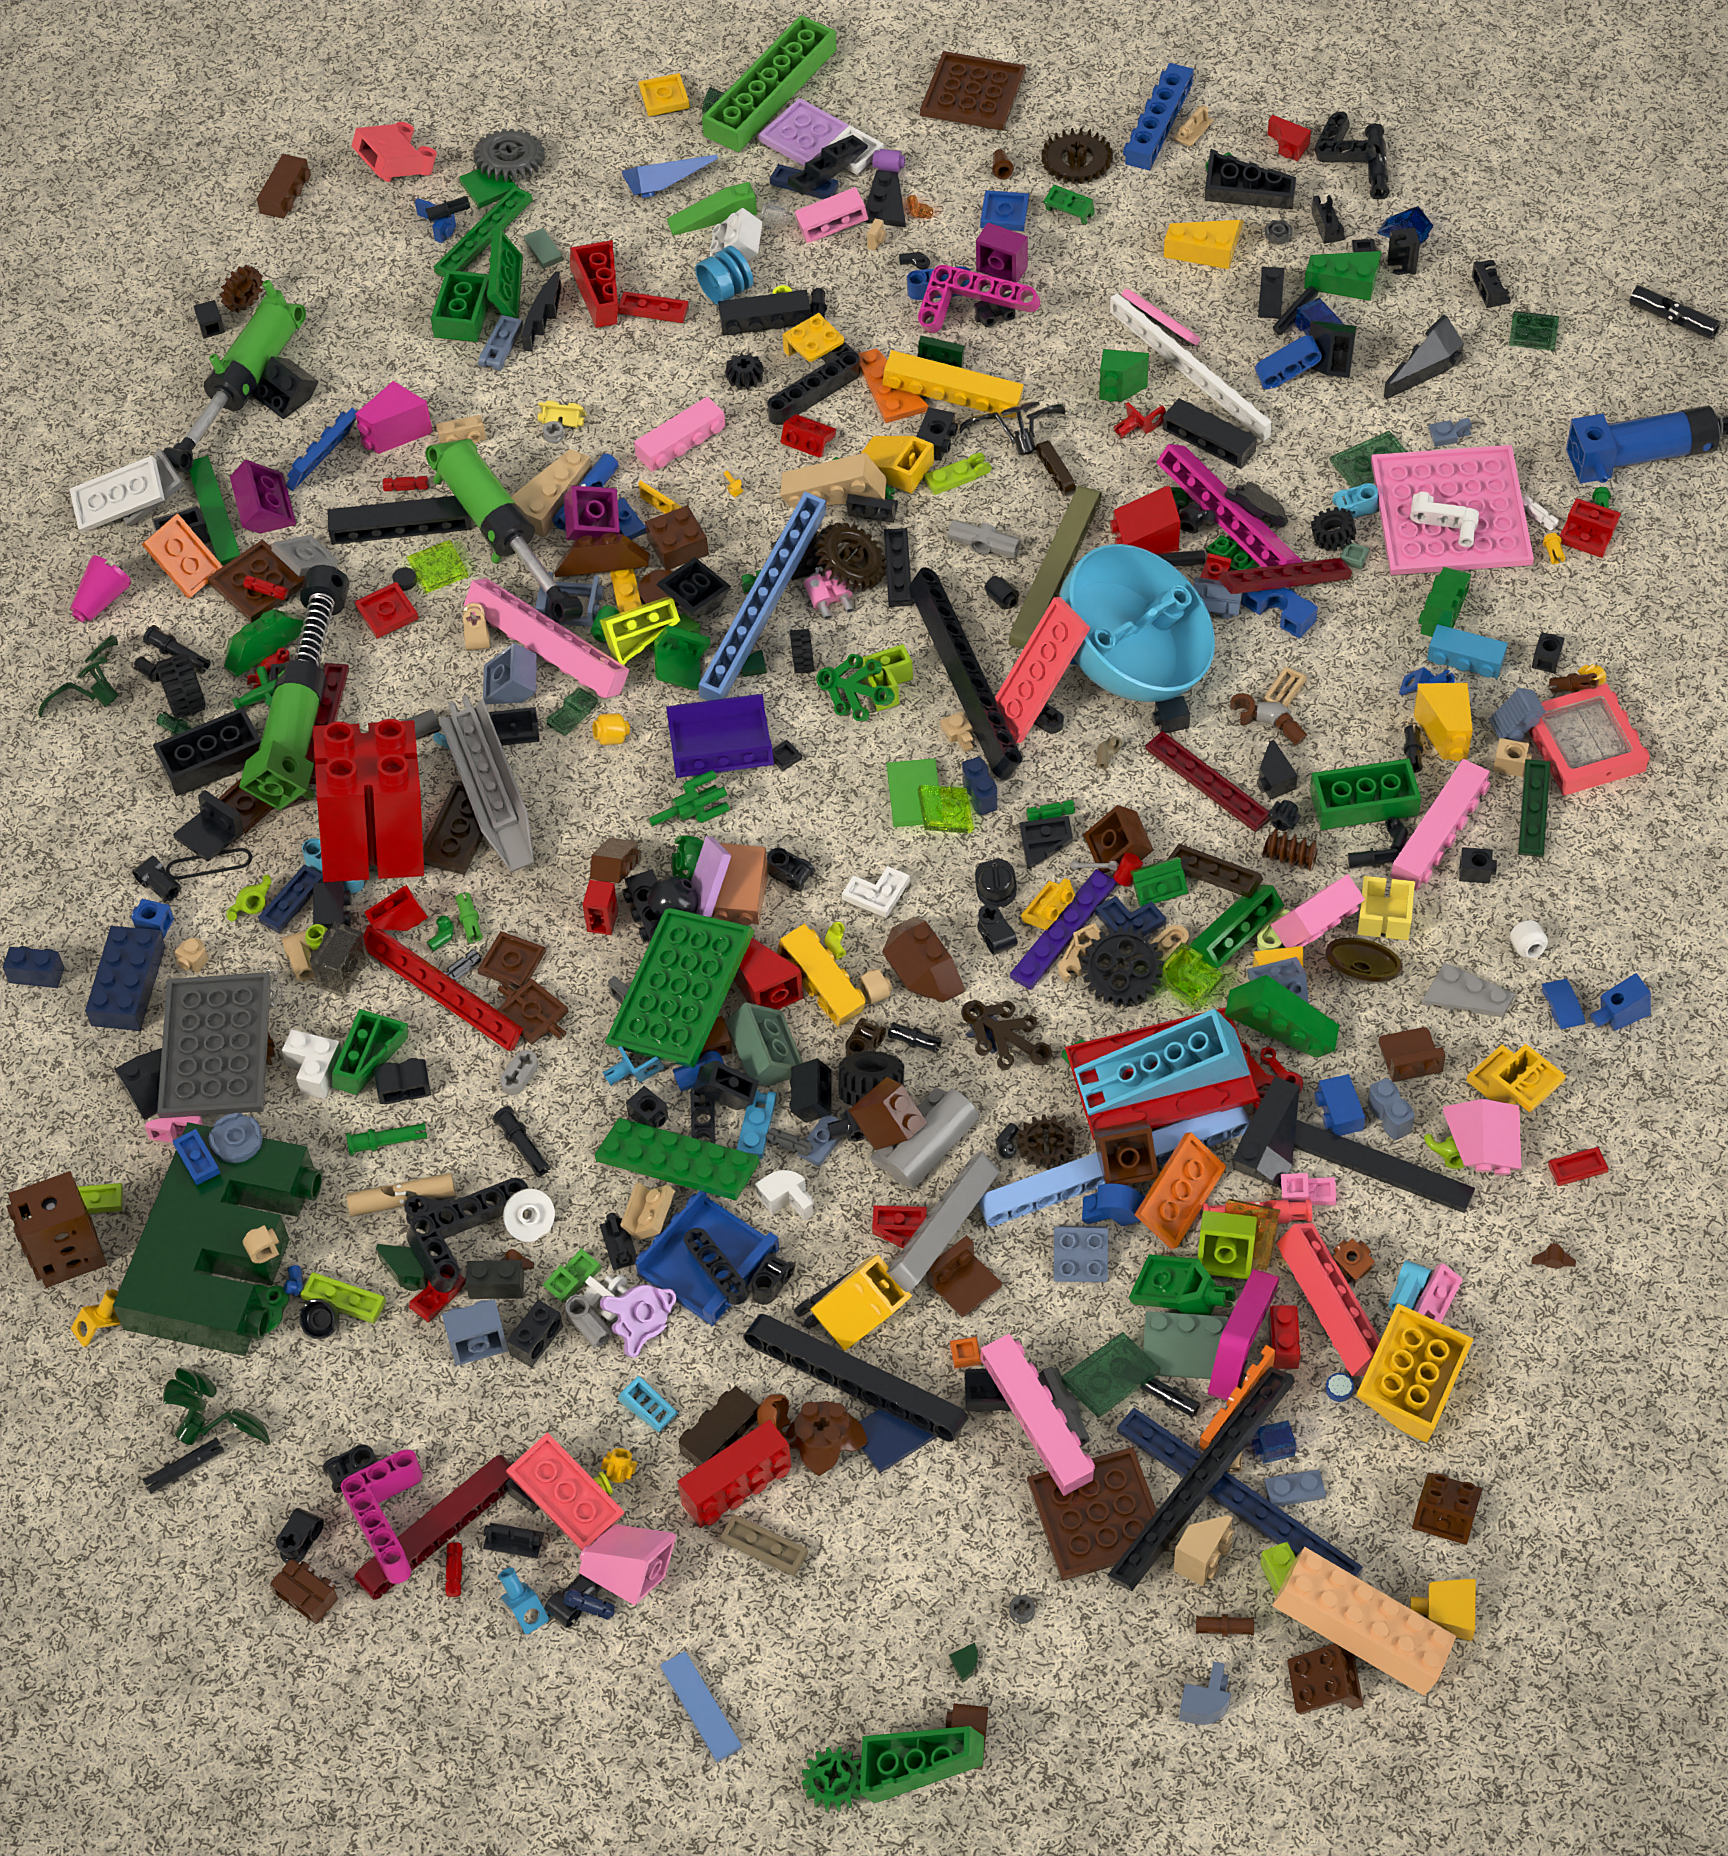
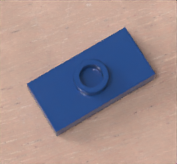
M624 497L619 499L620 534L625 535L630 540L645 534L646 527Z

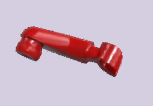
M279 648L275 654L265 658L258 667L264 666L267 674H269L271 664L285 663L290 660L288 649ZM255 671V675L251 674L247 677V685L257 683L253 685V689L261 686L257 671Z

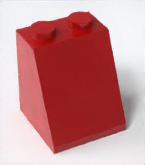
M1170 486L1160 488L1114 510L1113 520H1110L1111 533L1117 536L1115 544L1135 546L1154 554L1179 551L1180 518Z
M752 938L734 977L747 1002L780 1010L804 999L802 975L799 967Z

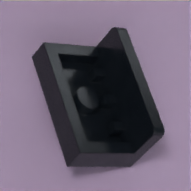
M848 494L846 500L848 516L894 523L898 500L888 498L882 500Z
M986 1368L966 1369L964 1371L966 1411H1011Z

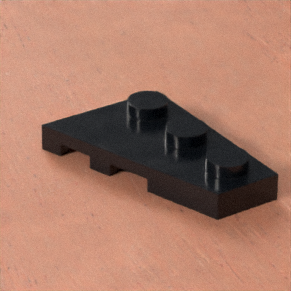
M876 170L865 206L868 220L863 222L873 223L876 218L883 220L884 225L906 228L897 172Z

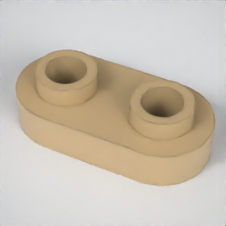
M1171 925L1153 939L1150 944L1158 943V949L1155 952H1163V957L1159 960L1165 961V965H1167L1187 947L1189 933L1181 925ZM1172 939H1178L1180 941L1173 942Z

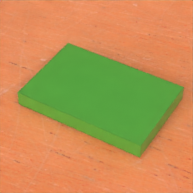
M936 759L886 763L893 828L943 823Z

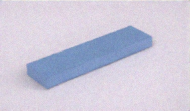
M686 1651L660 1665L661 1670L716 1763L742 1749L740 1741Z

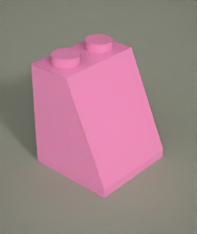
M1478 1099L1443 1107L1444 1116L1464 1166L1473 1167L1476 1172L1494 1171V1175L1498 1176L1510 1175L1511 1170L1521 1169L1520 1113L1518 1105Z
M614 1524L609 1530L602 1533L591 1546L587 1545L582 1550L579 1558L581 1560L579 1573L635 1606L665 1578L677 1535L671 1532Z

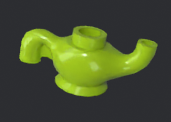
M264 875L262 877L263 881L260 884L249 885L240 890L235 904L226 911V917L229 921L237 919L236 913L238 911H243L247 914H257L262 911L266 903L265 896L267 890L272 883L270 875Z
M1432 1134L1424 1136L1427 1146L1445 1160V1166L1451 1169L1465 1167L1452 1135L1441 1143L1436 1142Z

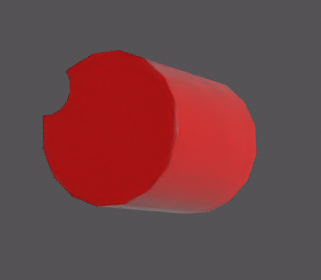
M1125 853L1118 869L1113 875L1114 880L1122 886H1132L1134 881L1130 871L1142 868L1143 861L1135 854Z

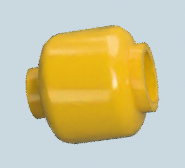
M620 713L601 714L597 717V720L593 721V737L601 745L622 744L626 736L630 734L629 722L625 721Z

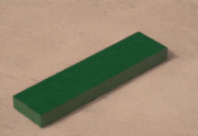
M1525 759L1518 855L1544 856L1551 761Z

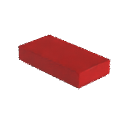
M1599 1147L1548 1161V1166L1557 1186L1608 1173L1609 1170Z

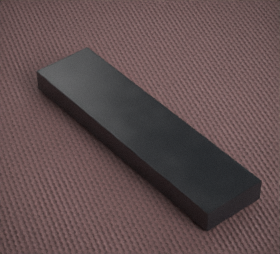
M907 528L884 529L889 607L912 606V595L909 591L911 575Z

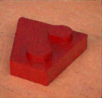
M873 1205L872 1234L904 1248L927 1217V1207Z

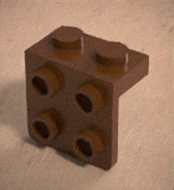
M1421 1027L1379 1037L1378 1043L1392 1082L1443 1072L1445 1052L1443 1047L1435 1048L1428 1028Z

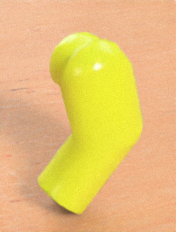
M834 922L828 928L824 938L825 945L832 952L835 959H840L846 954L845 949L840 944L843 932L845 931V927L841 922Z

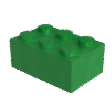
M446 270L430 319L434 338L478 342L490 305L487 297L488 274Z

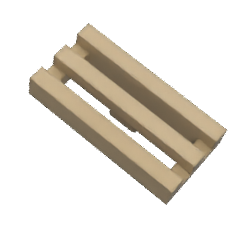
M1285 666L1262 699V702L1280 703L1296 678H1298L1296 684L1281 703L1288 708L1306 682L1307 676ZM1288 674L1291 675L1276 699H1271Z

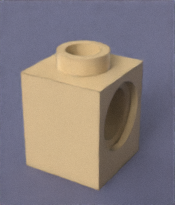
M1500 738L1493 771L1522 777L1525 759L1531 760L1532 754H1527L1529 744Z

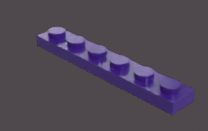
M1096 869L1077 891L1072 902L1063 910L1058 919L1053 922L1048 930L1043 932L1010 972V978L1032 990L1073 940V933L1082 929L1095 913V908L1101 905L1117 886V882Z

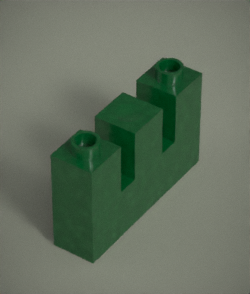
M187 1122L182 1136L197 1129L217 1164L220 1174L196 1186L178 1152L175 1151L114 1301L113 1308L123 1330L246 1356L252 1338L258 1340L264 1338L269 1326L270 1310L269 1308L261 1307L262 1304L253 1284L211 1276V1274L272 1286L290 1239L281 1215L238 1205L299 1217L305 1199L311 1201L317 1199L322 1185V1171L314 1169L308 1147L263 1138L260 1149L248 1160L239 1163L224 1162L218 1159L210 1148L208 1136L213 1127ZM265 1225L267 1230L273 1229L279 1240V1243L275 1245L279 1255L263 1263H254L243 1245V1239L250 1230L258 1229Z

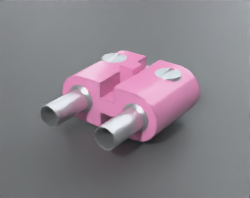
M815 568L816 572L803 583L814 609H820L824 620H828L832 616L827 606L832 602L838 603L842 601L846 613H851L854 610L850 601L852 592L850 588L848 590L845 589L846 581L837 586L838 576L829 580L832 573L831 570L826 571V575L821 576L819 570L822 572L823 568Z

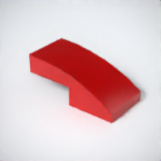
M440 1274L444 1278H450L447 1274ZM459 1274L453 1289L446 1293L436 1291L428 1280V1287L409 1301V1308L429 1323L460 1292L466 1284V1278Z

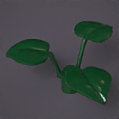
M115 635L107 637L89 654L84 662L86 664L90 660L92 662L85 666L78 675L82 679L88 672L92 674L97 681L91 687L93 692L90 693L72 682H67L52 691L43 700L38 711L40 717L47 703L54 696L70 688L83 693L92 701L96 698L104 707H107L119 696L107 681L99 664L107 663V657L111 651L107 650L98 655L100 651L118 645Z
M182 1367L176 1369V1379H170L164 1387L163 1404H174L189 1409L188 1414L175 1431V1436L181 1442L193 1445L201 1433L206 1435L210 1429L223 1420L228 1419L229 1423L237 1429L261 1440L267 1446L269 1445L270 1439L263 1423L256 1416L241 1409H233L232 1413L226 1412L205 1426V1417L198 1413L206 1409V1402L202 1397L204 1394L213 1398L217 1393L216 1386L201 1373Z

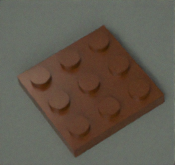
M263 539L207 578L209 585L251 623L284 600L245 588L243 582L246 576L249 575L288 588L287 598L302 588L305 576L299 577L292 569L271 551L272 547Z

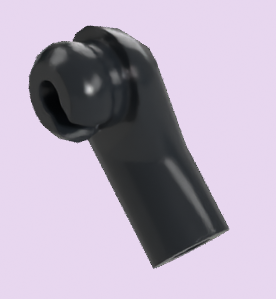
M921 252L899 254L900 265L912 264L920 270L927 269L930 265L929 258Z

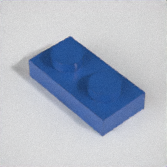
M197 1129L172 1141L196 1186L220 1174L217 1164Z

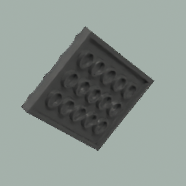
M269 972L167 979L157 1110L159 1118L264 1112L271 986Z

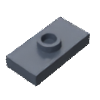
M832 1115L822 1117L806 1138L813 1146L812 1151H810L808 1156L798 1154V1152L797 1155L820 1168L841 1139H831L827 1123L839 1119Z

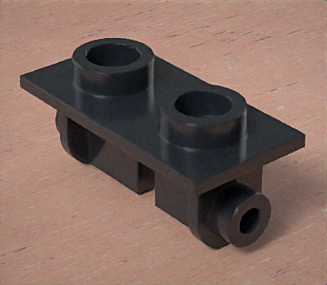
M609 1213L606 1215L605 1223L599 1224L614 1271L634 1265L637 1254L631 1235L620 1225L622 1218L617 1216L616 1213Z
M490 1522L484 1528L483 1535L486 1538L483 1549L538 1559L544 1532Z

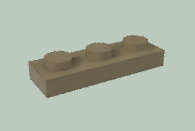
M735 1514L732 1515L720 1536L722 1543L794 1577L808 1555L807 1548Z

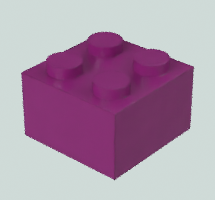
M987 223L976 239V271L1018 283L1028 268V236Z
M571 485L564 495L566 540L575 541L586 535L601 537L606 533L618 535L620 530L617 488Z

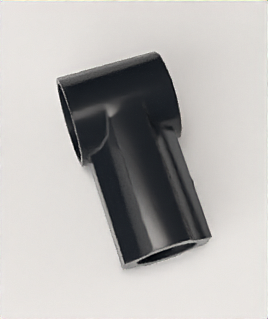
M153 855L132 870L136 880L140 884L143 883L142 886L144 888L149 887L164 902L172 901L181 890L180 884L166 872L161 862Z
M579 1574L563 1591L558 1590L548 1599L544 1607L545 1611L565 1628L571 1627L572 1621H576L582 1613L581 1610L576 1609V1606L573 1608L565 1605V1592L574 1589L580 1591L581 1595L585 1593L594 1597L602 1589V1586L582 1574Z

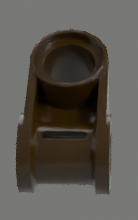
M860 1018L845 1043L846 1057L857 1051H875L885 1038L886 1028L883 1026L877 1027L868 1023L867 1019Z

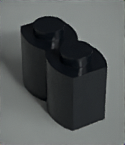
M410 1058L400 1064L387 1062L374 1068L380 1104L398 1103L405 1099L413 1100L431 1095L425 1059Z

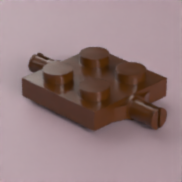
M531 979L523 987L513 990L505 982L501 983L502 986L499 985L497 990L507 998L497 1010L523 1028L520 1036L531 1045L548 1032L552 1033L558 1040H562V1037H565L566 1031L559 1027L557 1023L569 1013L568 1007L536 981Z

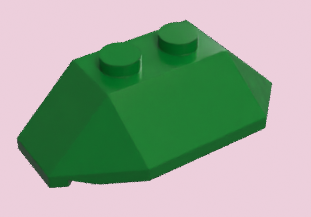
M275 609L263 613L259 619L243 626L239 632L228 638L224 668L235 677H239L275 653L279 648H283L298 638L302 632L301 627L304 625L303 620L305 618L301 615Z

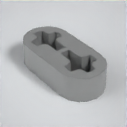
M522 1050L512 1059L500 1077V1084L504 1093L516 1095L525 1088L538 1068V1060L534 1052ZM529 1059L531 1061V1064H525L522 1068L521 1061L527 1062ZM516 1078L517 1084L512 1083L510 1086H508L507 1081L512 1082Z

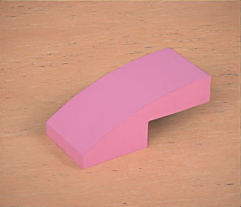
M199 1116L159 1118L146 1122L145 1129L149 1139L173 1143L172 1141L176 1139L177 1134H183L187 1122L199 1125L204 1124Z
M1308 1173L1281 1174L1282 1200L1303 1202L1306 1199H1311L1312 1205H1336L1335 1177L1308 1178Z

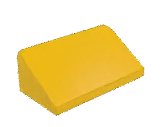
M640 480L638 482L640 498L664 514L682 507Z

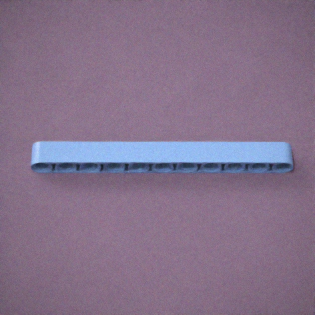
M1243 1106L1184 1120L1153 1131L1152 1136L1157 1166L1167 1163L1185 1133H1193L1207 1148L1243 1135L1251 1122ZM1097 1152L985 1193L977 1204L987 1225L993 1227L997 1223L998 1225L1045 1208L1046 1205L1047 1207L1094 1190L1095 1187L1097 1189L1098 1185L1105 1184Z

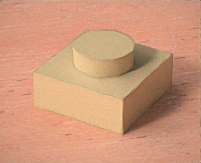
M875 218L867 232V248L876 251L879 244L884 243L886 231L884 230L883 220Z

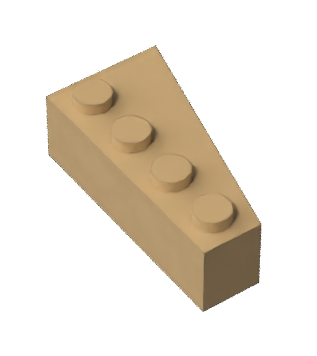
M569 449L511 496L534 525V534L545 538L554 526L552 518L564 504V495L571 485L578 486L592 468L590 456Z
M866 453L782 472L780 496L790 507L797 506L804 492L826 500V505L846 504L848 494L885 500L886 476Z

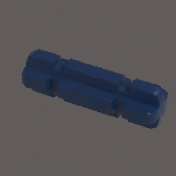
M570 1589L564 1594V1603L570 1607L575 1608L576 1606V1609L595 1616L598 1615V1617L606 1620L615 1614V1605L610 1602H603L602 1599L585 1593L581 1595L580 1591Z

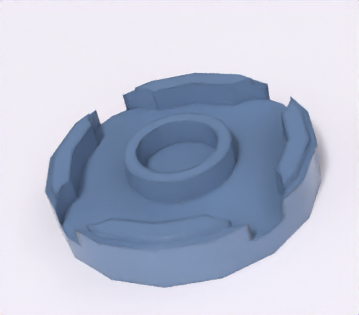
M232 1113L223 1116L215 1122L208 1139L211 1151L218 1159L229 1163H239L248 1160L257 1153L261 1147L263 1136L260 1125L255 1118L244 1116L242 1113Z

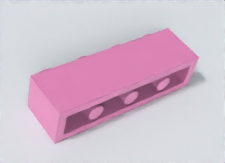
M708 396L634 441L636 457L652 472L658 468L665 467L669 461L684 455L687 450L695 445L702 444L711 435L721 432L726 427L724 412Z

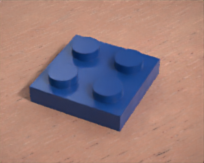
M985 190L980 228H984L987 223H991L1011 231H1024L1029 193Z

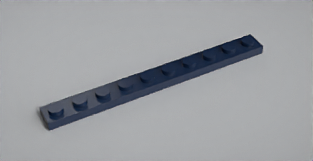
M1134 1407L1117 1426L1119 1434L1182 1478H1184L1202 1455ZM1228 1472L1222 1475L1208 1493L1209 1497L1276 1544L1288 1542L1295 1557L1306 1547L1357 1578L1361 1574L1363 1566Z

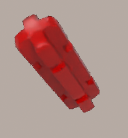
M415 476L396 477V480L389 477L383 478L382 483L385 492L393 491V489H396V491L415 490V488L426 490L429 484L427 476H417V478Z
M249 575L245 577L243 582L245 588L281 600H286L289 593L288 588Z
M450 1542L447 1544L445 1593L447 1597H459L461 1595V1557L463 1548L459 1542Z

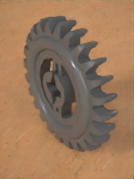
M502 129L501 132L496 130L493 131L494 134L488 133L486 138L480 139V142L475 145L476 148L473 151L474 163L477 169L481 168L482 174H485L487 170L488 178H491V175L495 173L496 181L499 180L500 175H503L505 182H507L508 176L511 175L514 182H516L517 174L521 175L524 180L525 172H528L529 176L532 177V168L535 172H538V165L542 167L545 160V150L542 142L537 140L536 136H531L529 132L523 133V130L516 132L514 129L509 131Z

